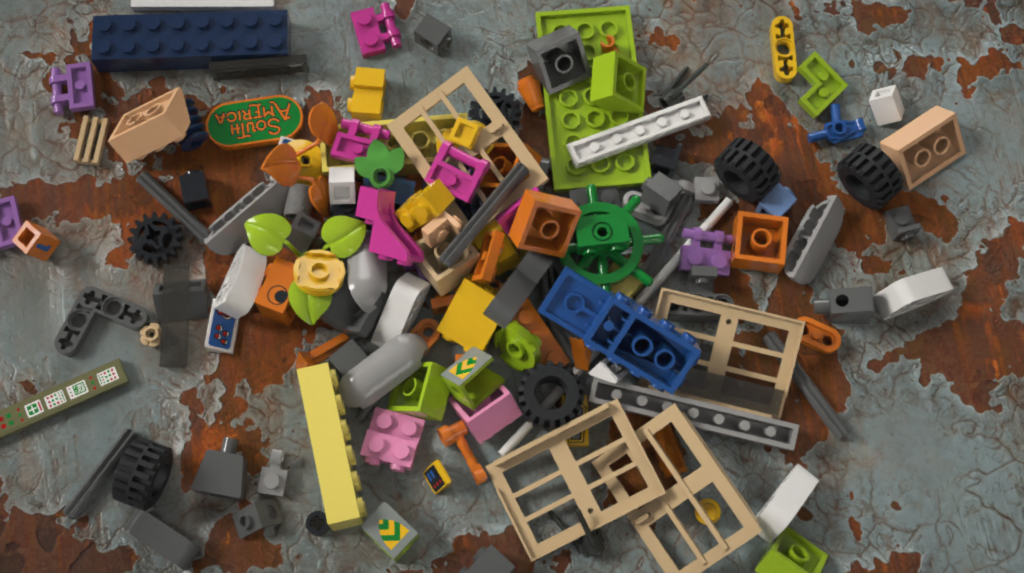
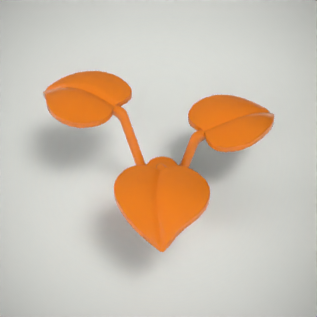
M322 101L311 109L308 117L310 131L317 137V140L297 152L287 143L279 144L268 154L260 169L284 187L295 185L297 180L311 182L313 185L310 186L308 191L311 203L324 217L332 218L330 217L329 177L321 175L316 180L314 177L299 175L301 163L296 158L320 145L322 141L327 146L332 145L338 132V122L332 109Z

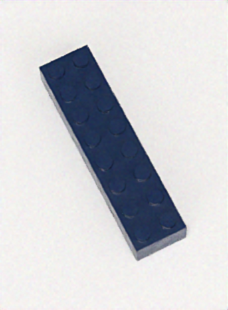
M288 10L93 16L91 60L99 73L291 66V20Z

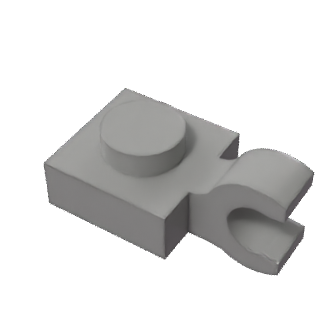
M694 177L693 183L685 180L678 181V184L683 187L681 194L685 193L693 196V203L718 204L719 178Z
M272 449L270 468L262 467L257 493L285 497L289 471L282 470L285 457L283 450Z

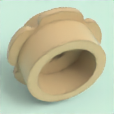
M150 323L149 326L145 325L141 329L140 341L144 346L157 347L164 341L165 331L161 329L159 324Z

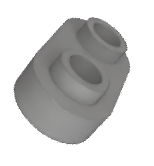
M638 191L627 192L621 203L622 208L633 196L637 195L641 198L642 193ZM641 202L631 215L650 224L660 226L668 221L671 210L663 217Z

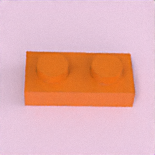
M498 230L485 233L479 252L480 258L476 262L471 279L472 282L485 284L490 283L497 273L496 263L498 256L504 249L503 239L505 233Z
M669 423L655 433L654 437L681 475L688 470ZM655 450L659 466L665 478L672 477V473Z

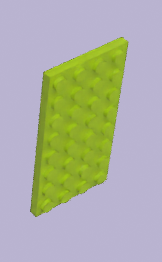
M630 5L535 12L537 39L568 25L580 32L591 72L593 57L604 54L601 51L600 41L605 45H610L606 40L607 35L613 36L615 47L620 53L637 62ZM592 77L551 95L547 93L542 84L554 193H564L570 190L586 188L591 183L596 186V189L606 187H640L648 177L652 178L647 143L583 167L575 168L566 148L567 144L644 116L643 113L605 111L590 102Z

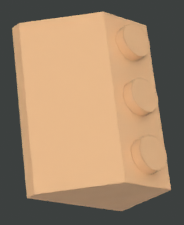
M177 87L123 114L108 142L126 163L135 159L140 161L148 153L154 150L159 152L167 144L173 141L177 143L185 138L187 135L186 131L191 122L183 90Z
M939 106L933 107L879 142L881 150L891 158L899 169L904 181L903 185L909 191L966 154L956 113Z

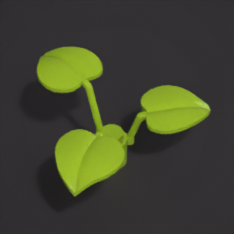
M273 213L259 214L248 219L244 224L250 245L257 253L263 256L278 254L282 250L283 244L297 258H301L308 252L300 253L286 240L291 234L292 229L289 222L280 215ZM334 216L328 219L321 231L322 239L327 244L321 250L326 251L330 248L331 252L338 259L350 257L360 248L366 234L365 222L348 216ZM294 281L289 287L288 298L293 310L309 325H314L327 311L332 302V294L318 297L306 294L298 288Z

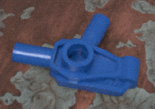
M832 104L830 106L831 122L825 123L823 130L807 134L809 143L826 139L827 142L835 145L862 138L867 128L863 118L853 121L841 120L840 104Z

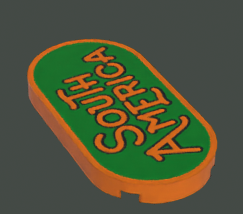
M285 95L226 102L216 106L209 113L206 119V131L210 134V140L224 150L278 144L281 136L291 139L295 138L296 134L303 127L304 115L300 105L294 99Z

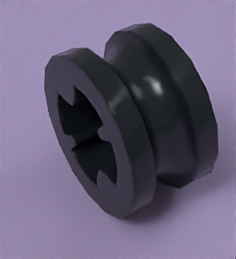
M314 511L308 515L306 528L312 535L322 536L329 531L330 527L327 524L324 512ZM320 517L322 521H325V526L321 525L322 530L317 531L314 526L311 527V522H315L314 518Z

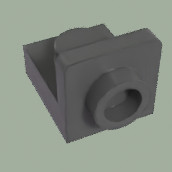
M908 205L887 210L883 213L892 241L899 239L902 242L912 240L922 228L921 223L915 224Z
M692 265L688 273V293L713 294V284L717 278V267Z

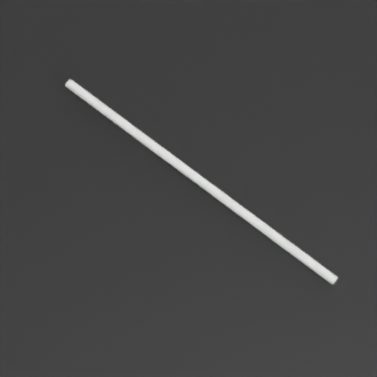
M726 197L699 228H702L703 231H709L733 205V201ZM688 239L684 245H690L691 239ZM680 249L653 278V284L646 286L634 299L639 305H643L679 265ZM592 351L590 364L600 354V351ZM575 366L572 368L574 375L578 374L580 376L584 371L575 368ZM557 385L540 406L550 410L561 395L565 393L564 390ZM525 421L498 453L503 457L512 452L533 429V423Z

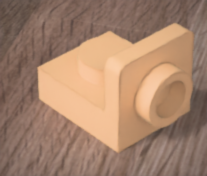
M444 210L421 229L424 242L432 248L437 243L443 242L449 233L456 237L462 230L463 224L457 216H451Z

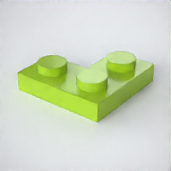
M816 51L796 69L812 85L797 103L813 119L848 86Z

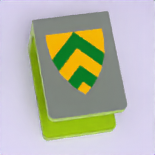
M472 347L441 374L453 398L472 410L478 407L505 382L502 376L485 368L493 361L491 355L476 347Z
M383 502L361 525L364 532L395 562L420 538L418 532L386 502Z

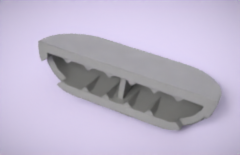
M275 179L274 183L266 185L264 182L259 183L210 225L208 229L211 233L208 238L204 239V243L210 250L220 255L236 253L242 244L247 245L249 243L244 226L248 219L264 213L281 215L284 212L289 192L288 187L280 185Z
M837 195L827 196V200L816 206L812 204L809 207L786 249L785 274L798 284H808L815 278L841 229L843 206Z
M366 230L365 238L360 248L353 255L347 257L349 290L355 302L367 314L377 308L374 304L381 293H386L388 286L387 260L379 259V254L369 252L372 233L369 230Z
M412 333L398 335L348 371L338 385V394H341L344 405L349 409L351 407L365 409L412 375L423 364L420 360L424 352L428 351L426 341L419 335Z

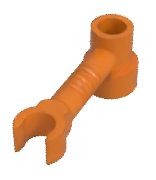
M459 420L449 426L446 424L438 428V436L445 447L454 443L457 444L476 484L480 485L487 481L488 477L484 469L478 463L464 435L468 434L464 422Z

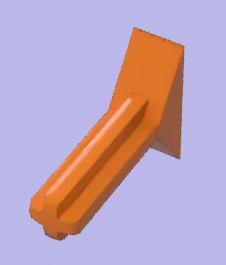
M341 333L310 352L299 351L295 365L296 369L318 365L346 344L350 338L345 333Z
M569 337L575 368L589 371L592 350L584 345L583 339Z

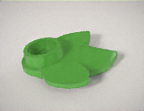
M374 139L368 148L367 157H356L354 159L355 168L360 176L370 179L371 184L375 188L387 189L394 183L395 174L402 170L404 166V151L401 147H398L389 152L385 144ZM381 172H385L387 175L386 180L383 182L378 179V175Z

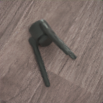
M705 62L678 88H675L689 70V67L685 66L670 86L661 93L659 98L661 105L664 108H668L682 103L685 99L682 91L709 66V63ZM703 94V99L707 98L708 94Z
M577 509L576 514L586 535L580 537L582 543L578 539L572 541V543L576 546L579 554L584 552L588 558L606 549L603 544L605 539L600 527L595 529V532L594 530L590 531L581 510ZM552 510L548 511V514L562 531L568 529Z

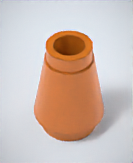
M535 75L520 79L517 82V90L531 112L536 113L543 110L545 105L539 80L535 78Z

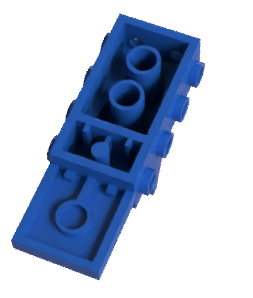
M567 266L564 267L538 308L539 313L581 337L586 347L594 352H602L607 355L606 358L618 366L620 364L629 368L628 371L640 379L644 377L651 382L650 384L661 392L665 390L673 395L676 389L683 385L686 374L691 367L697 364L701 356V349L693 335L685 331L683 334L674 330L676 326L664 318L659 321L652 316L653 312L650 309L639 305L635 300L618 291L615 294L612 291H607Z

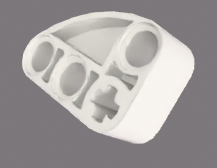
M242 244L228 270L213 308L235 319L246 315L253 306L259 292L258 289L262 284L267 256H263L252 247Z
M943 267L902 278L875 294L873 301L882 319L887 320L939 299L954 291V288Z
M409 272L396 281L372 336V344L381 347L392 338L409 332L428 294L431 283Z
M799 463L791 470L756 515L759 520L757 522L763 530L758 535L769 544L789 525L819 482V479Z

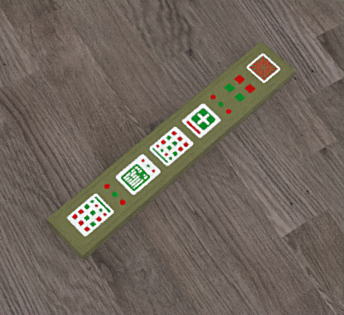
M118 358L0 410V440L129 384L130 380L121 359Z

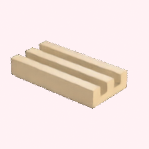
M84 115L73 158L76 164L100 167L110 124L108 118L99 119V117L94 116L90 118ZM90 124H92V125H91V129H90V133H89V137H88V141H87V146H86L84 158H82L83 152H84V148H85V144H86V140H87V136H88L89 127H90ZM98 125H100V126H101V129H100V133H99V137H98V141H97V145H96V150H95L94 158H93V160H91L90 157H91L92 149H93V147H94V142H95V136H96L97 128H98Z

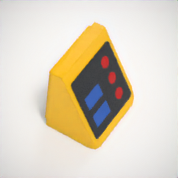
M438 459L423 472V476L434 494H439L452 486L450 476Z

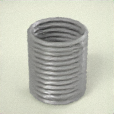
M295 183V185L289 187L283 214L285 218L293 221L298 211L311 216L313 204L309 198V185Z

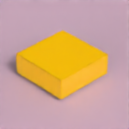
M458 116L448 140L472 151L483 128Z

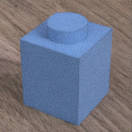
M778 183L758 204L755 212L784 217L794 206L797 198L788 187H783Z

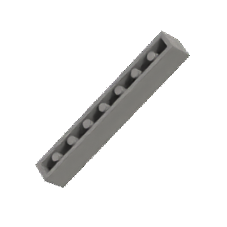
M593 377L588 403L601 406L618 398L624 412L649 418L656 417L676 403L680 411H684L695 429L786 451H794L799 430L798 424L623 382L614 384Z

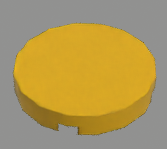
M321 249L306 252L304 256L299 257L295 261L293 267V278L298 288L306 294L317 297L328 296L337 292L342 287L346 274L342 260L340 261L336 258L334 253Z

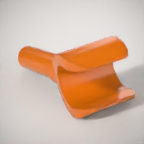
M606 36V40L610 45H605L600 41L601 51L604 54L614 50L619 52L615 47L613 36Z

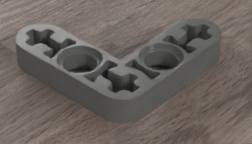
M86 287L76 299L55 338L54 345L56 350L63 356L70 357L77 354L98 315L134 331H141L145 325L148 326L150 317L145 309L96 287ZM95 294V297L103 302L102 306L93 301L89 304L86 300L87 297H93ZM112 303H119L121 305V310L116 315L108 313V307ZM127 311L134 316H138L140 313V316L143 318L142 321H136L134 324V321L126 316ZM80 315L85 316V325L80 328L74 327V319ZM69 329L79 334V336L77 337L74 334L72 335L70 332H68ZM70 340L73 346L65 348L62 343Z

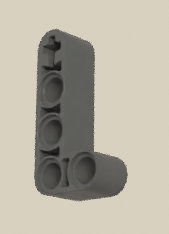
M528 251L483 314L505 329L554 259L547 254Z

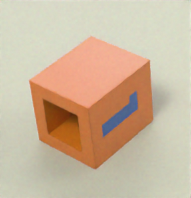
M27 220L12 239L25 254L45 262L61 242L48 229Z

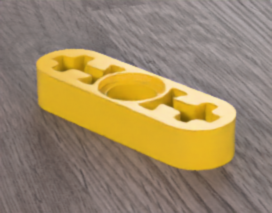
M778 16L772 21L769 29L773 74L779 83L787 84L793 81L797 73L793 24L789 18ZM778 25H782V28L785 29L782 38H780L781 32L780 28H777ZM785 45L789 48L790 53L786 55L780 54L777 51V47ZM786 61V70L789 72L788 75H785V73L781 71L784 66V62Z

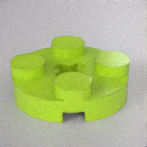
M510 321L505 329L501 327L495 333V347H500L503 352L500 357L511 368L517 371L529 370L531 367L533 369L540 362V347L542 346L540 338L520 326L517 321Z

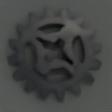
M493 87L490 93L485 88L487 94L515 131L514 125L519 126L520 119L518 117H521V109H518L520 107L519 100L513 101V93L507 96L505 88L501 92H497V88ZM476 101L470 102L471 110H469V117L472 118L470 120L480 121L485 126L489 125L492 121L480 104ZM480 109H482V112L484 113L482 115V118H480L479 116ZM508 109H510V111H511V117H510V118L508 117V114H507Z
M156 211L152 213L151 218L144 214V221L135 220L137 228L129 229L133 237L127 238V241L132 245L129 249L133 254L136 253L135 257L138 261L144 259V263L148 266L153 261L159 267L162 260L169 264L170 256L178 257L175 252L176 249L183 250V246L179 243V241L185 240L183 234L180 233L183 230L180 224H177L174 217L168 220V215L164 212L161 217L158 216ZM153 233H155L158 236L159 246L156 244L154 240L155 237Z

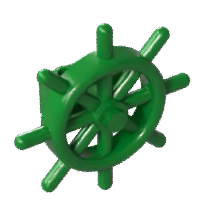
M592 183L588 184L586 187L588 204L578 207L582 213L574 231L575 243H569L564 258L558 257L563 269L565 266L571 268L607 291H611V286L623 282L631 275L644 285L651 286L654 282L653 278L637 266L642 256L643 245L663 243L665 240L664 235L661 233L642 235L638 223L631 215L641 203L639 196H633L624 208H621L611 203L598 202L596 186ZM628 247H632L629 260L620 254L627 250ZM570 253L583 254L584 257L576 264L572 260ZM607 257L621 268L609 273ZM594 259H597L599 274L586 271Z

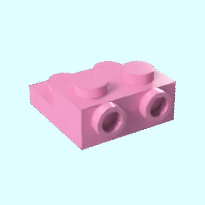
M375 407L369 430L367 429L360 452L361 458L365 459L364 463L372 466H379L380 463L390 465V470L404 473L405 470L412 471L426 421Z

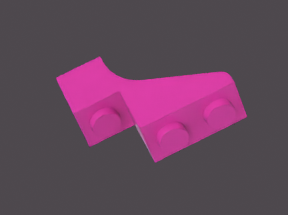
M360 186L355 216L365 218L366 224L373 225L369 252L379 254L378 258L382 260L393 261V259H397V264L403 266H412L413 262H423V250L400 225L394 214L396 192Z

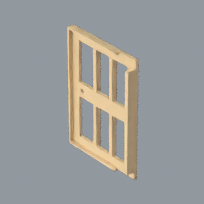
M466 66L386 126L423 179H425L431 166L404 128L423 116L440 142L443 143L446 139L429 117L427 111L443 101L457 120L460 115L447 99V96L465 84L492 122L482 129L472 151L462 146L457 148L474 157L481 154L485 160L491 163V170L498 180L502 182L504 177L484 150L503 137L520 162L528 168L530 177L517 186L486 225H489L496 220V215L521 198L525 189L531 190L535 186L540 188L549 181V178L475 75ZM451 156L447 157L446 163L470 175L464 166L465 163ZM478 187L476 193L484 203L487 197ZM453 200L445 210L451 216L455 215L461 220L463 229L469 220L455 200Z
M661 287L654 318L659 321L662 318L667 320L671 303L721 314L716 336L678 327L674 328V330L681 334L685 331L696 338L712 341L714 344L710 360L699 359L697 362L699 365L708 367L703 388L683 384L680 388L676 389L673 395L780 420L806 322ZM738 320H746L787 330L788 335L783 353L733 341ZM732 346L782 358L777 377L727 366ZM728 371L775 383L770 405L720 393L725 372ZM644 377L642 379L639 378L637 386L659 391L650 384L649 380Z
M618 398L593 409L485 466L531 562L586 535L579 522L538 543L528 522L574 499L590 531H593L666 494ZM612 416L622 438L576 461L566 440ZM626 443L635 461L588 485L579 466ZM549 449L559 470L513 493L503 472ZM638 466L648 488L601 511L591 489ZM562 475L571 494L525 517L516 498Z
M676 403L635 431L640 443L647 439L650 441L678 482L669 488L666 494L652 500L641 509L636 508L626 514L664 573H701L763 531L757 522L759 520L687 415L684 411H680ZM671 422L701 464L700 468L684 479L654 437L655 433ZM623 443L605 452L591 463L602 478L614 472L610 465L624 455L628 454L632 462L635 460L626 443ZM618 477L605 482L617 502L630 497ZM712 482L743 525L742 529L727 539L722 537L694 495ZM687 499L691 501L719 543L705 554L698 548L673 510ZM665 514L669 515L697 557L696 560L681 570L678 569L650 527L652 523Z

